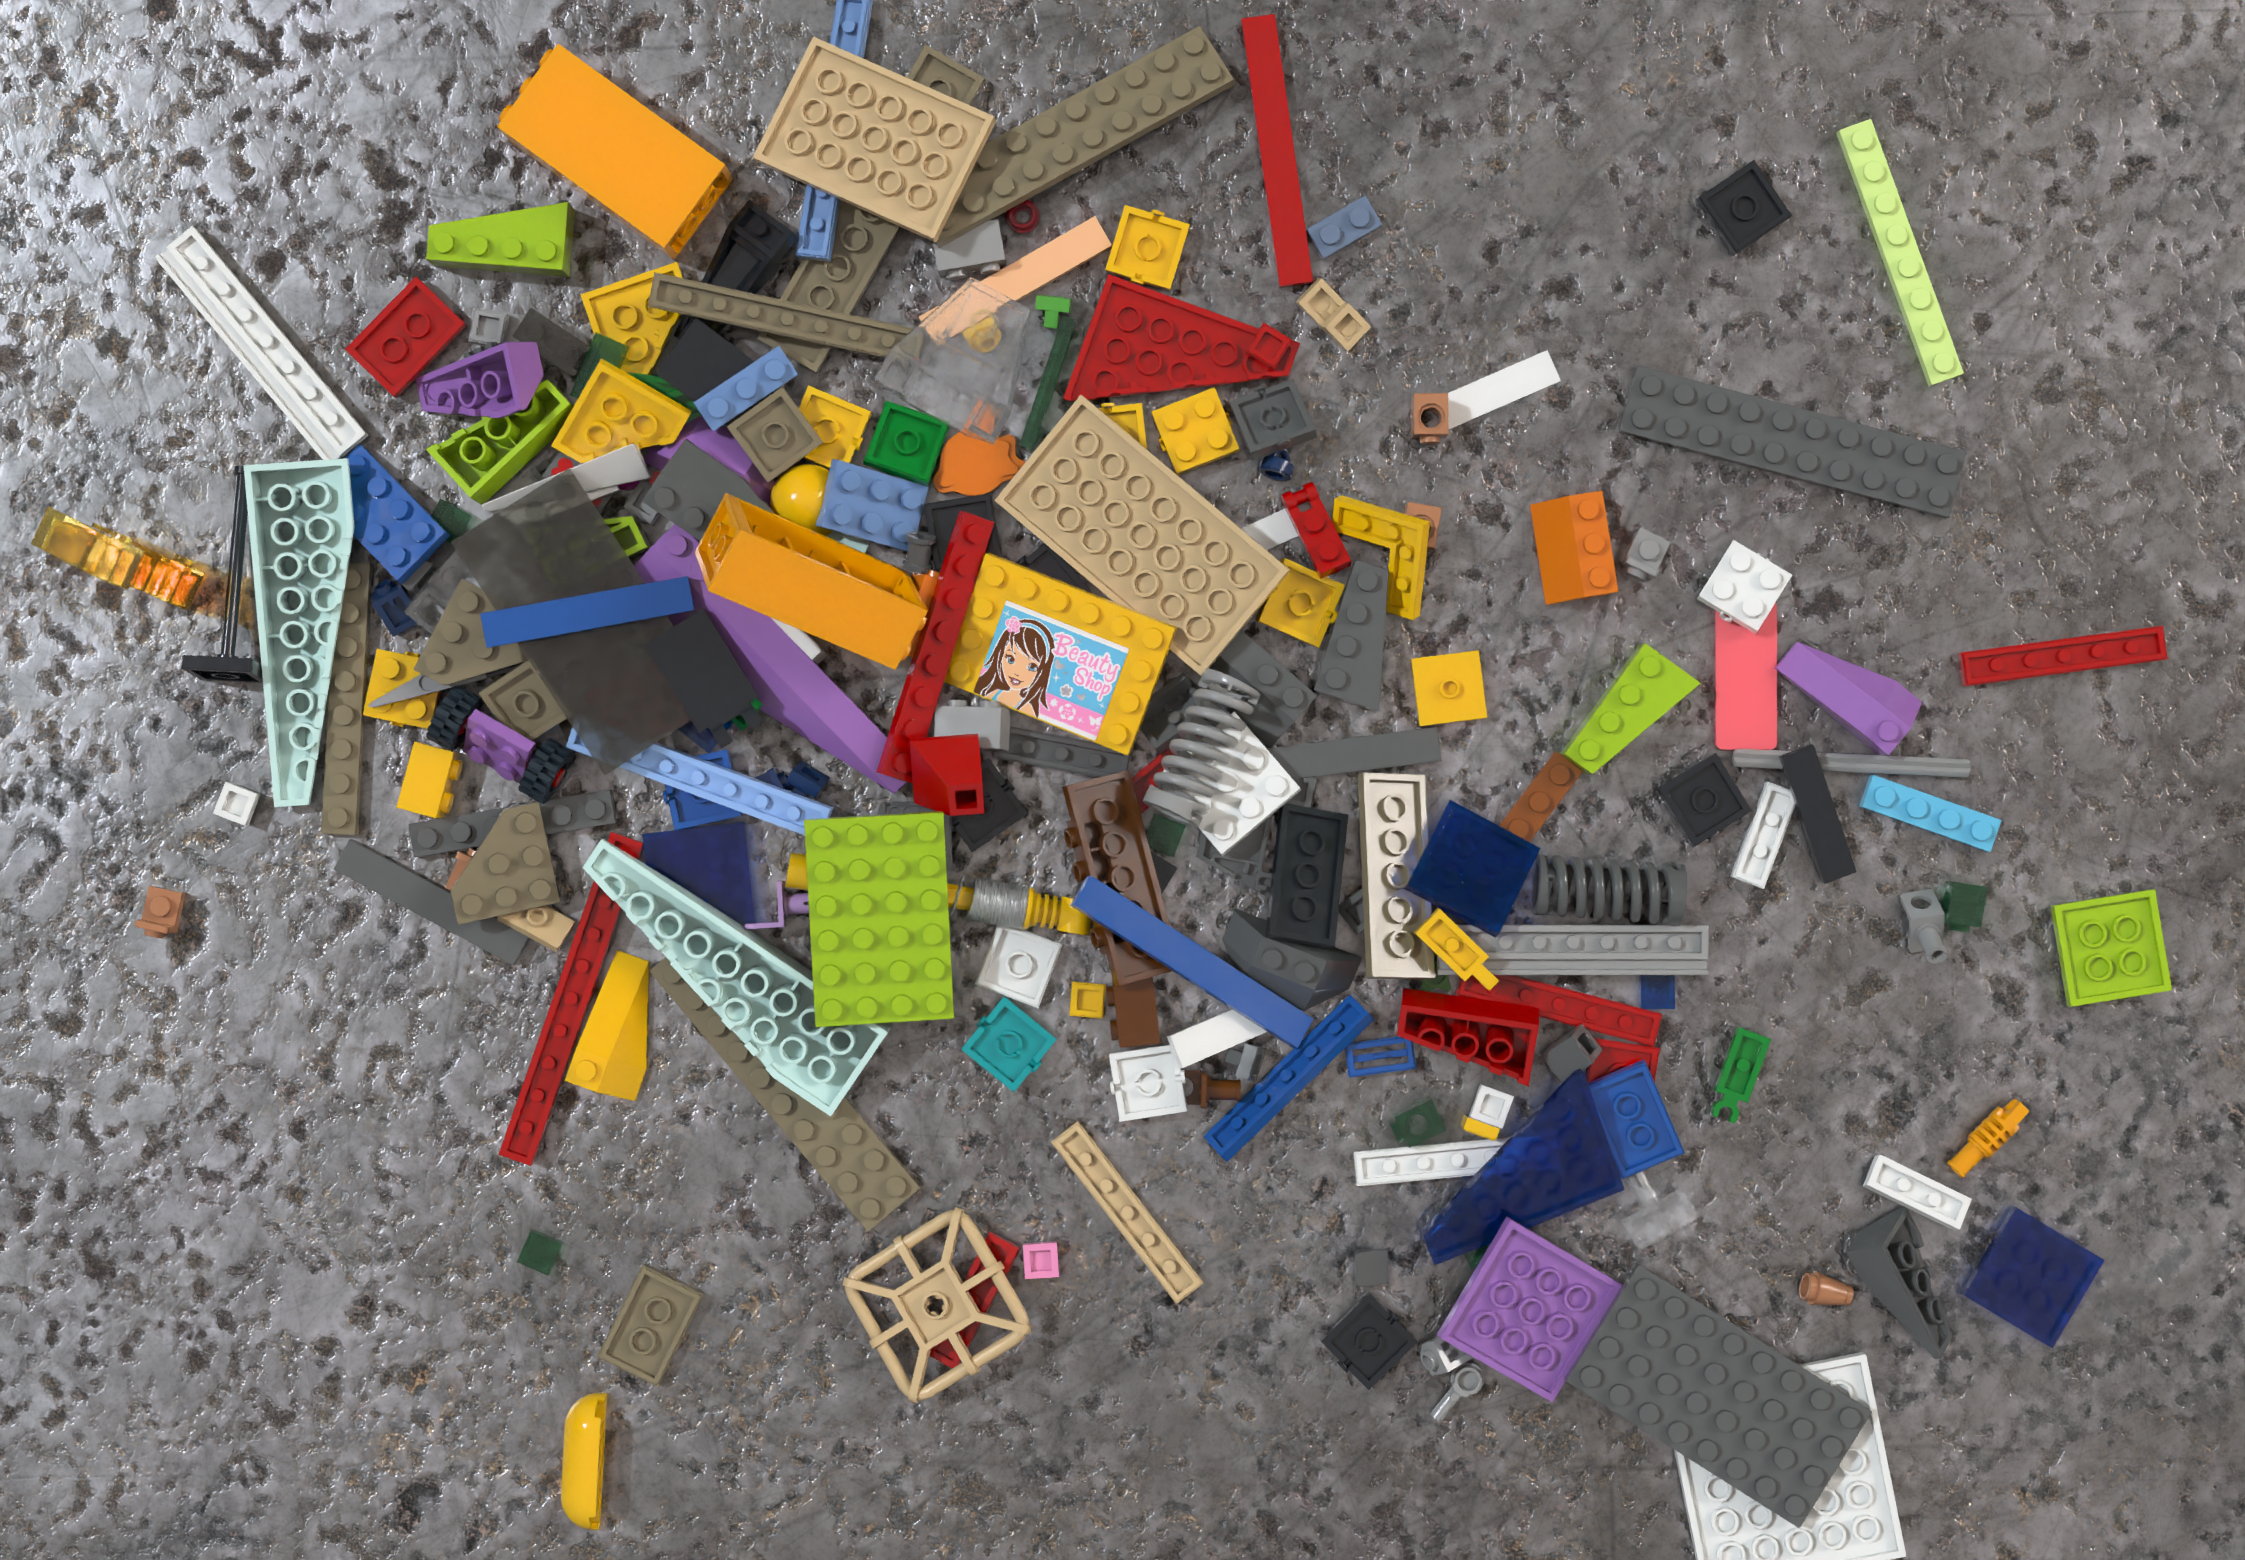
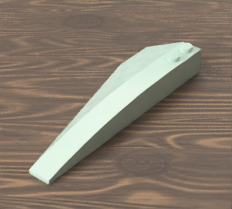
M349 458L243 465L274 807L310 805L355 528Z
M602 838L582 868L612 901L615 900L625 911L626 916L631 922L644 932L650 939L651 944L664 954L671 962L670 965L700 998L713 1008L722 1018L721 1021L729 1030L732 1029L745 1044L744 1046L749 1052L762 1062L774 1079L831 1116L892 1025L889 1023L815 1027L813 973L811 970L749 929H745L744 926L696 895Z

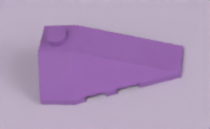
M504 342L417 377L416 384L422 411L504 418L523 411L528 407L544 373L537 342Z
M1795 642L1774 668L1877 755H1889L1911 729L1922 704L1919 699L1897 681L1799 642Z

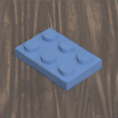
M832 459L825 486L823 504L815 526L907 552L908 541L905 539L906 533L918 531L929 487L841 460Z

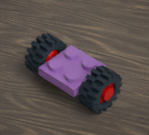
M459 685L454 686L453 690L451 689L447 697H444L441 706H438L435 711L437 713L430 721L431 724L428 726L426 737L452 752L458 748L459 743L461 744L464 741L463 752L471 760L479 764L484 763L496 770L502 778L519 783L518 789L520 792L541 804L548 802L555 793L556 788L560 786L563 777L566 776L567 769L571 766L575 752L554 739L548 738L545 743H542L540 749L536 751L535 756H533L535 742L480 712L483 699Z

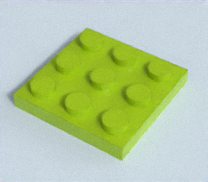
M2155 889L2050 905L2067 1006L2073 1007L2172 990Z

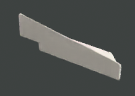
M630 444L484 503L482 508L522 527H527L620 491V484L648 479L650 474L638 445Z

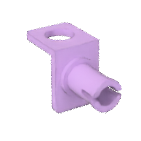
M777 881L779 922L745 924V929L786 927V918L789 917V914L809 913V905H805V902H808V893L788 894L785 891L784 881Z

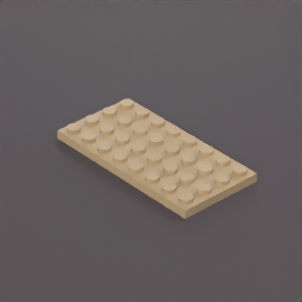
M1083 395L1078 397L994 500L1113 602L1178 627L1170 650L1200 676L1203 675L1205 669L1211 667L1291 571Z

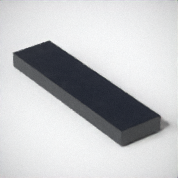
M1810 744L1779 756L1821 882L1826 884L1856 873L1857 871L1814 745Z

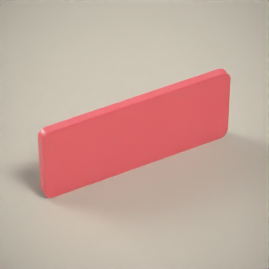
M1776 603L1774 604L1756 634L1733 620L1731 622L1724 621L1719 617L1720 613L1715 610V746L1720 750H1772L1777 746V670L1774 669L1777 665Z

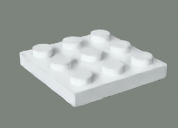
M1235 712L1230 714L1231 716L1240 719V717ZM1220 723L1216 728L1238 740L1235 748L1203 737L1201 740L1229 755L1230 761L1228 764H1222L1196 753H1189L1205 764L1222 772L1221 780L1216 781L1204 775L1182 769L1190 776L1213 788L1215 791L1214 795L1209 798L1179 786L1175 787L1206 805L1207 810L1204 814L1192 811L1191 815L1193 816L1196 813L1203 817L1198 828L1223 856L1295 796L1301 788L1247 726L1245 730L1238 731Z

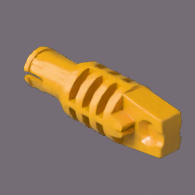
M2012 1099L2003 1108L1998 1106L1968 1135V1143L1947 1162L1948 1166L1957 1175L1964 1178L1983 1157L1986 1159L1988 1157L1991 1158L2020 1129L2018 1124L2029 1113V1110L2016 1099Z

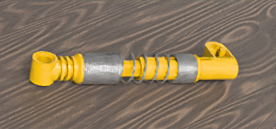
M790 852L785 887L808 891L806 854ZM947 875L948 908H951L949 917L955 909H960L963 919L965 921L968 919L969 922L972 920V922L992 923L993 925L996 924V926L999 924V926L1002 925L1003 927L1009 926L1010 928L1016 927V929L1022 928L1025 930L1030 926L1035 927L1039 923L1040 928H1044L1045 924H1047L1048 929H1053V926H1056L1058 931L1090 935L1092 919L1070 906L1074 898L1061 896L1060 900H1058V896L1053 895L1052 899H1049V894H1044L1043 898H1041V893H1037L1033 887L1011 885V883L1005 884L1004 882L998 883L997 881L994 882V880L991 882V880L988 881L987 879L975 878L972 887H966L964 876L961 877L959 885L948 884Z

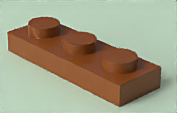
M1554 751L1493 833L1519 853H1522L1583 771L1557 751Z

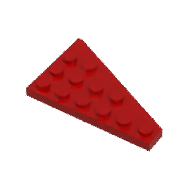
M1108 274L1063 400L1070 403L1075 402L1080 395H1083L1088 400L1286 378L1289 376L1300 343L1292 341L1276 369L1272 370L1245 353L1259 328Z

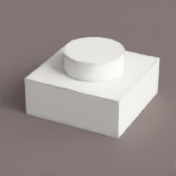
M225 782L213 814L241 825L249 826L261 794L231 782Z
M1480 1084L1469 1116L1503 1129L1514 1096Z

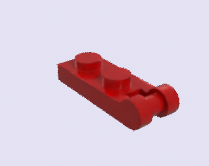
M1312 481L1302 485L1301 490L1294 493L1288 491L1281 494L1283 506L1319 578L1322 579L1350 567L1351 559L1319 498L1314 483ZM1308 502L1311 509L1301 513L1298 505Z

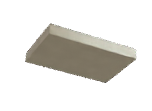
M644 1263L597 1357L658 1387L705 1293Z

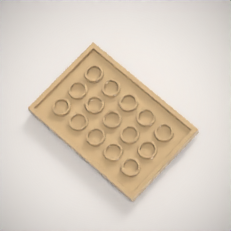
M813 37L753 155V159L766 167L936 243L996 123V119L993 115Z

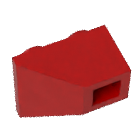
M978 734L909 739L914 803L937 812L943 811L948 816L984 814Z

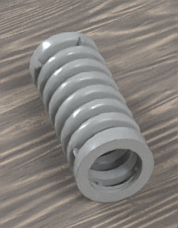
M1213 669L1204 670L1197 685L1203 689H1197L1193 693L1192 698L1197 705L1188 706L1185 710V716L1189 722H1182L1177 727V733L1182 739H1173L1169 744V749L1174 755L1164 756L1161 761L1162 767L1167 772H1157L1153 781L1157 787L1150 785L1142 801L1156 811L1196 828L1199 827L1203 817L1196 813L1192 816V811L1204 814L1207 807L1175 786L1197 792L1209 798L1214 795L1215 791L1182 769L1204 775L1216 781L1221 780L1222 772L1205 764L1189 752L1211 758L1222 764H1228L1230 761L1229 755L1207 744L1196 735L1218 741L1231 748H1235L1238 744V740L1235 737L1224 733L1203 718L1222 723L1238 731H1243L1246 728L1245 722L1229 715L1211 702L1223 704L1250 715L1253 713L1254 708L1249 703L1256 705L1261 696L1258 691L1249 685Z

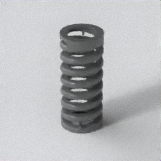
M1537 854L1531 897L1533 915H1553L1554 905H1549V899L1556 873L1558 888L1557 914L1560 917H1565L1568 912V898L1573 875L1575 876L1576 884L1575 915L1578 918L1585 917L1588 888L1593 876V916L1595 919L1601 920L1604 917L1606 890L1611 876L1613 892L1611 917L1614 921H1620L1623 916L1624 892L1628 877L1631 888L1629 916L1632 922H1638L1641 918L1642 894L1646 879L1649 886L1648 921L1653 924L1659 921L1660 896L1665 879L1668 899L1664 898L1662 900V904H1667V914L1663 913V923L1681 925L1687 899V872L1683 864L1671 865L1663 863L1656 869L1652 862H1644L1638 869L1634 861L1628 860L1620 867L1614 859L1606 860L1602 866L1597 858H1589L1583 865L1579 857L1572 856L1565 864L1564 859L1559 855L1552 856L1549 861L1546 855Z

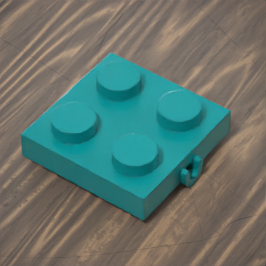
M1004 996L988 1017L984 1015L977 1023L978 1029L961 1050L1012 1092H1015L1031 1071L1035 1073L1042 1064L1041 1058L1057 1038Z

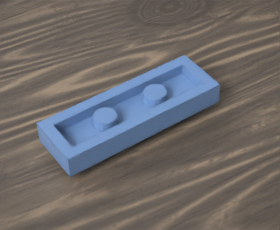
M777 346L694 401L693 404L710 429L714 431L797 376L798 373L780 346Z

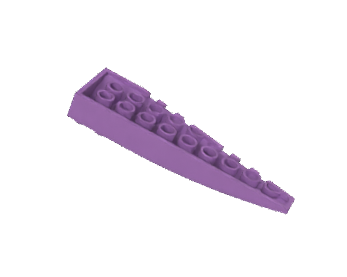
M674 524L651 546L616 587L618 589L688 576L695 611L641 620L635 623L652 640L704 608L759 697L757 700L763 704L760 710L895 794L907 782L876 772L887 736L771 617L708 591L695 555L700 541Z

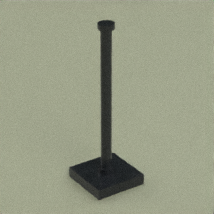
M235 466L234 475L237 476L221 654H217L216 657L183 655L181 669L200 680L263 683L261 664L251 658H238V656H235L248 515L244 466Z

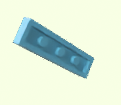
M1875 775L1869 776L1859 805L1860 808L1985 852H1991L2002 821Z

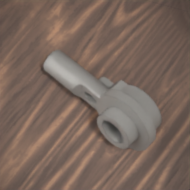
M1467 1361L1451 1371L1450 1381L1452 1387L1430 1413L1433 1418L1441 1422L1461 1396L1468 1397L1481 1390L1484 1384V1374L1478 1364Z

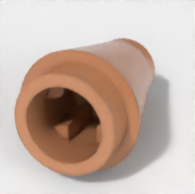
M1817 1271L1811 1274L1805 1273L1801 1278L1799 1296L1801 1300L1807 1301L1809 1305L1849 1306L1853 1300L1854 1290L1851 1285H1846Z

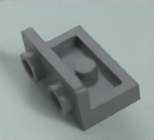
M1185 673L1169 679L1161 689L1152 695L1140 730L1158 754L1169 748L1171 740L1181 739L1177 733V727L1182 722H1189L1185 716L1186 708L1197 705L1192 698L1196 689Z

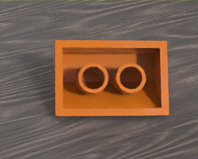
M1603 491L1570 495L1529 505L1545 605L1609 596L1618 592Z

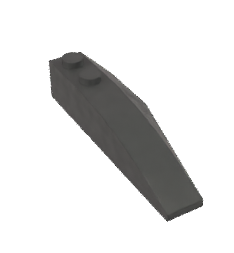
M688 439L683 441L642 500L646 505L699 541H701L725 493L773 513L768 504L757 496L750 488V484L742 476Z
M1242 630L1209 668L1238 679L1261 694L1256 705L1249 703L1254 708L1253 713L1250 715L1226 705H1220L1230 714L1235 712L1246 723V726L1269 748L1276 743L1317 697L1315 693Z

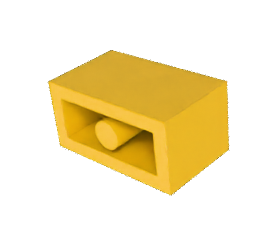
M414 742L396 808L433 818H443L445 813L448 814L454 801V794L450 793L453 781L459 779L463 768V761L459 760L461 753L422 742Z

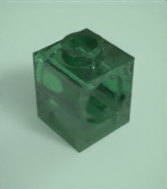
M1944 881L1941 907L1945 913L1944 922L1949 923L1948 930L1969 933L1970 926L1981 928L1987 887Z
M1429 1096L1392 1113L1395 1122L1390 1124L1398 1143L1405 1141L1409 1148L1446 1131L1438 1111ZM1413 1115L1424 1117L1425 1125L1419 1132H1410L1407 1128V1121Z

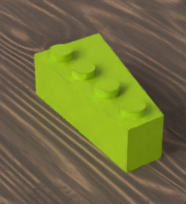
M1646 643L1638 645L1560 754L1586 775L1595 773L1701 683Z

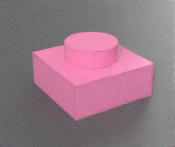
M1057 1241L1023 1243L1025 1279L1059 1277Z

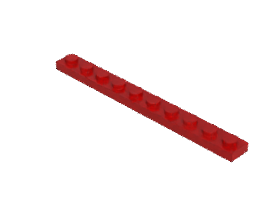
M611 832L608 839L609 843L634 858L640 859L645 845L644 842L615 832ZM595 881L592 884L498 1154L529 1166L533 1165L622 911V908L615 900L612 901Z

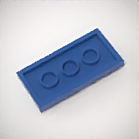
M359 443L345 457L349 458L355 524L354 536L398 582L403 584L451 535Z

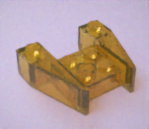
M49 506L31 543L41 550L107 583L125 589L132 587L141 590L166 603L186 610L189 609L205 574L193 568L192 566L195 561L175 553L173 558L134 541L133 538L115 530L111 531L95 523L90 526Z

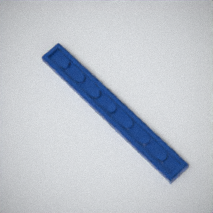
M1093 876L1086 877L1070 906L1290 1047H1299L1313 1021L1312 1017Z

